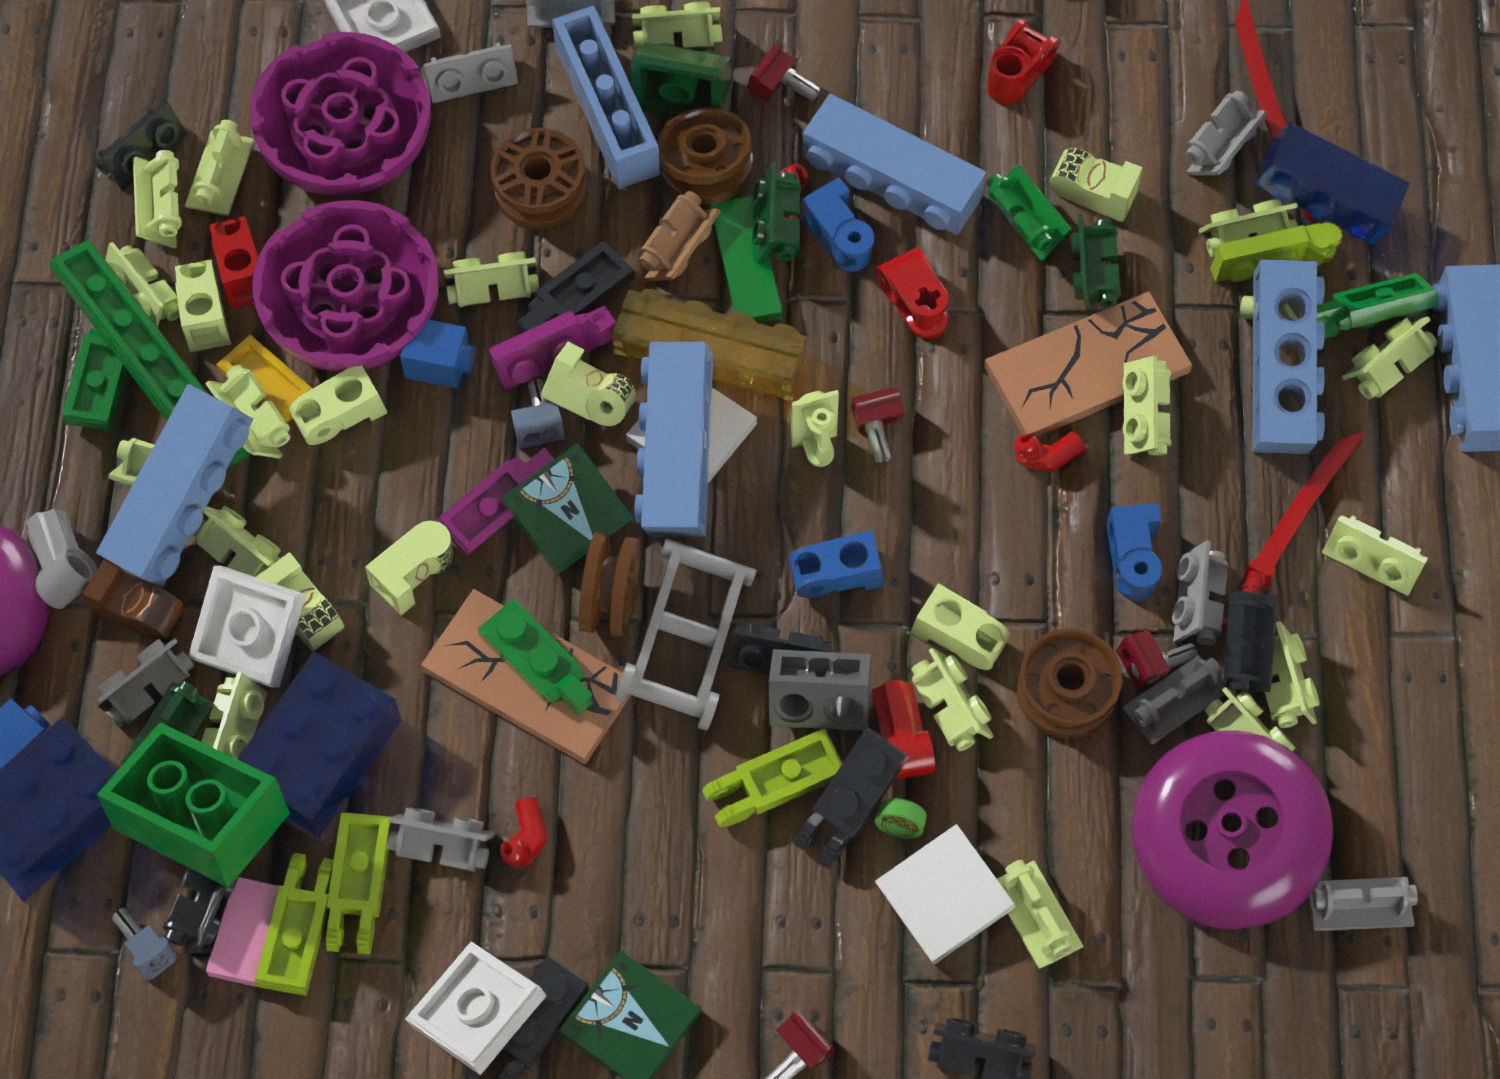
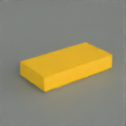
M252 335L247 336L216 364L219 372L227 379L226 374L228 370L236 365H242L244 369H250L267 394L257 405L260 407L266 400L272 401L287 423L292 419L289 410L292 403L301 395L313 389Z

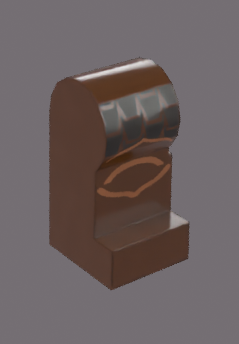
M104 558L83 592V596L92 613L135 633H142L155 640L160 639L162 642L167 639L185 609L183 603L171 593L124 572L122 567Z

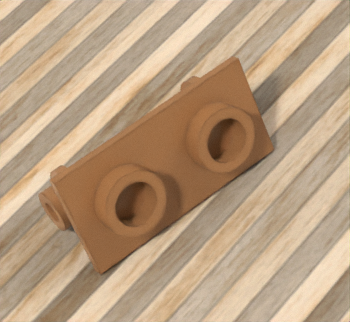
M687 191L685 195H679L662 219L672 230L671 234L663 226H657L639 251L641 257L638 262L649 271L644 278L647 281L674 280L680 276L687 268L688 259L698 244L705 241L711 234L712 224L721 211L719 209L703 210L699 206L702 200L694 192Z

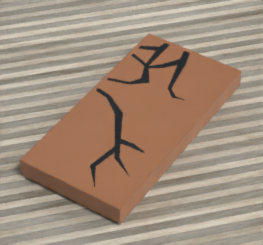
M1146 292L985 359L984 368L1022 435L1032 434L1033 437H1039L1124 401L1122 384L1124 363L1157 356V360L1166 361V369L1171 371L1170 381L1190 373L1192 364L1150 292Z
M473 589L422 662V671L586 764L631 696L627 694L624 703L614 700L622 672L546 630L579 663V667L585 673V677L580 682L592 693L591 701L593 705L578 716L561 698L553 704L547 699L543 701L479 636L478 628L504 606Z

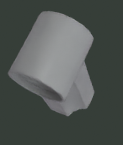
M53 508L46 512L35 513L26 523L28 526L27 533L40 567V572L35 578V590L48 605L56 609H63L86 589L96 573L97 567L91 557L78 548L66 512Z

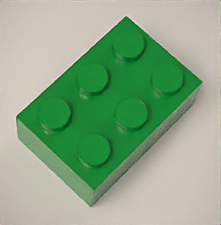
M161 722L97 794L114 830L228 888L290 814L275 777Z

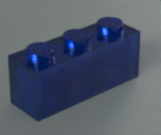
M1291 122L1272 141L1255 182L1256 186L1268 191L1272 197L1288 201L1292 204L1297 203L1298 207L1308 211L1312 217L1321 221H1328L1332 224L1335 223L1336 226L1348 231L1355 239L1368 241L1374 245L1394 226L1410 182Z

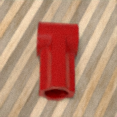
M900 679L884 682L879 687L873 688L871 690V698L879 734L910 755L895 780L934 774L935 760L932 743L928 731H923L913 683L904 682Z

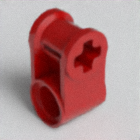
M1020 18L1011 28L1006 39L991 56L986 83V91L989 97L1000 104L1018 102L1038 76L1048 69L1059 50L1061 40L1055 36L1050 38L1030 28L1029 21Z
M915 247L875 268L876 277L887 299L894 304L915 336L922 339H932L945 332L948 326V313L946 309L948 307L949 295L946 288L933 272L927 257L921 249Z

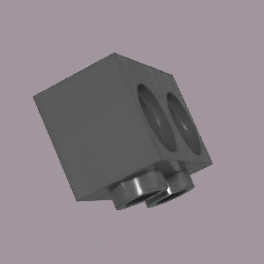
M773 649L769 676V726L864 731L868 727L871 654Z

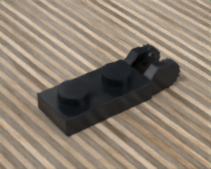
M866 727L812 810L815 812L802 827L794 840V845L804 851L815 841L818 832L826 820L840 830L824 847L819 863L826 868L831 867L851 838L858 836L908 761L910 755L873 729Z
M546 956L529 979L543 990L546 997L502 1048L501 1051L513 1060L508 1063L496 1079H519L526 1069L530 1071L589 989V984L549 956ZM492 1062L481 1075L469 1067L466 1074L473 1079H479L487 1072Z

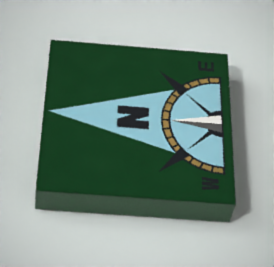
M578 443L500 499L557 576L588 553L591 539L595 532L608 534L610 537L634 519Z
M620 950L559 1029L561 1036L619 1078L653 1079L701 1015L702 1007Z

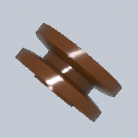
M719 108L692 109L682 112L668 121L658 136L660 175L666 189L675 197L685 195L687 191L694 192L701 198V204H715L729 200L743 191L752 178L754 164L751 153V135L745 122L734 113Z
M544 127L524 129L508 137L495 151L490 167L496 202L503 214L517 225L532 229L553 228L572 219L583 207L588 193L583 154L575 141L561 131ZM536 177H546L542 180H533Z
M594 533L589 546L582 580L579 604L580 631L594 633L602 613L609 614L611 636L625 638L632 616L638 583L640 539L626 537L618 557H612L609 535Z
M1077 628L1051 631L1039 637L1025 653L1016 682L1018 704L1026 719L1043 733L1059 738H1079L1098 730L1112 715L1123 683L1120 662L1112 648L1093 633ZM1071 677L1079 683L1080 688L1077 690L1065 689L1059 684L1057 679Z

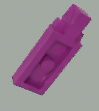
M605 306L588 314L574 315L572 311H569L491 347L489 353L498 382L503 390L507 391L550 371L555 358L567 342L584 349V355L587 352H591L597 346H602L617 337L619 332L615 319Z
M543 448L526 463L518 455L511 461L508 459L440 515L436 522L446 526L450 532L451 541L467 557L513 518L500 499L553 461L554 458Z

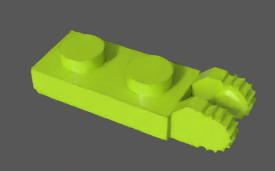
M1324 222L1322 225L1320 223L1309 226L1302 225L1219 244L1210 270L1216 283L1228 279L1239 282L1252 277L1260 260L1317 261V266H1320L1322 263L1326 264V262H1330L1334 258L1337 250L1335 248L1340 244L1343 236L1341 235L1342 230H1339V226L1337 227L1335 223Z
M821 729L736 766V771L710 782L703 787L702 792L707 801H715L734 793L743 786L748 798L723 808L715 816L720 828L729 827L746 820L754 813L759 815L829 784L842 765V761L826 729Z
M341 813L327 901L329 920L326 935V951L339 952L344 938V914L361 916L356 936L358 954L370 955L375 932V917H379L389 851L388 838L392 830L389 816Z
M300 853L292 855L284 885L279 886L255 978L257 987L307 996L328 915L327 901L333 859H323L318 870L313 892L301 889L303 877L307 870L306 855Z

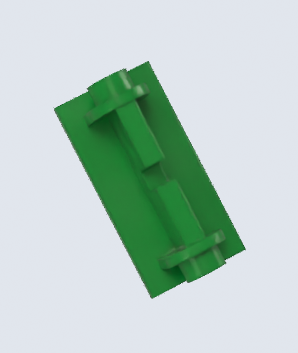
M1019 164L1007 176L1003 177L1000 173H996L987 180L986 186L989 188L987 194L1037 257L1044 261L1070 233L1072 228Z

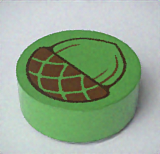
M890 798L879 803L875 825L881 831L891 836L905 839L917 838L923 834L927 814L922 807L914 802Z

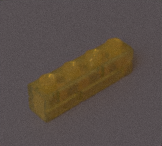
M645 289L642 293L628 290L622 306V312L613 331L614 354L642 361L643 357H649L650 342H706L713 353L712 380L791 401L805 361L807 336L800 335L797 329L789 325L777 324L773 328L756 323L751 316L744 313L734 312L728 316L713 312L708 305L699 301H688L686 304L668 300L667 296L660 291Z

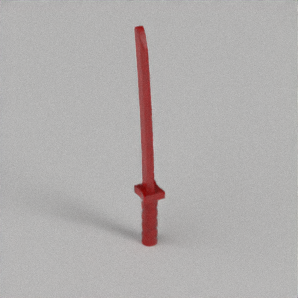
M1242 0L1235 19V26L1260 109L1266 110L1268 113L1264 121L1277 153L1274 166L1276 171L1284 169V172L1287 173L1286 176L1289 183L1292 184L1293 192L1297 196L1300 207H1302L1305 219L1312 220L1322 214V209L1317 203V198L1312 192L1310 183L1307 181L1305 171L1302 170L1301 159L1304 152L1301 145L1295 147L1266 68L1248 0Z
M1361 432L1337 441L1276 526L1257 559L1251 558L1244 574L1246 582L1245 584L1243 583L1240 591H1251L1260 594L1263 586L1268 588L1276 570L1274 567L1292 537L1331 480L1362 442L1364 436ZM1228 616L1227 618L1225 617L1221 625L1225 632H1227Z

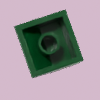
M644 42L633 53L631 59L633 92L643 112L676 117L682 112L696 108H719L725 110L732 82L731 57L722 56L713 51L699 52L678 48L668 43L653 44Z

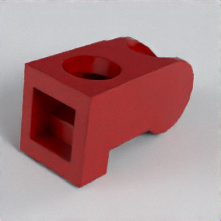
M242 216L209 225L213 238V249L231 309L254 303L252 283L258 255L246 217Z

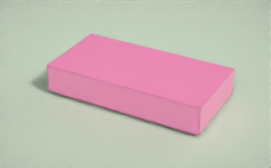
M241 877L238 878L237 884L228 899L206 968L208 976L257 987L255 978L279 886Z

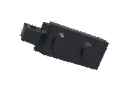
M605 241L600 242L535 291V298L528 305L530 312L517 322L519 324L518 333H524L569 311H572L574 315L590 313L634 279V269Z

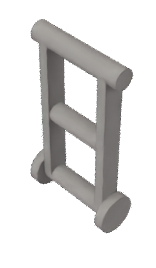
M666 538L660 556L669 560L635 665L626 663L614 700L624 703L627 694L697 717L699 718L697 728L707 731L719 699V694L710 691L739 593L742 585L751 587L756 569ZM679 563L731 581L717 629L664 611ZM658 629L711 647L697 697L643 679Z

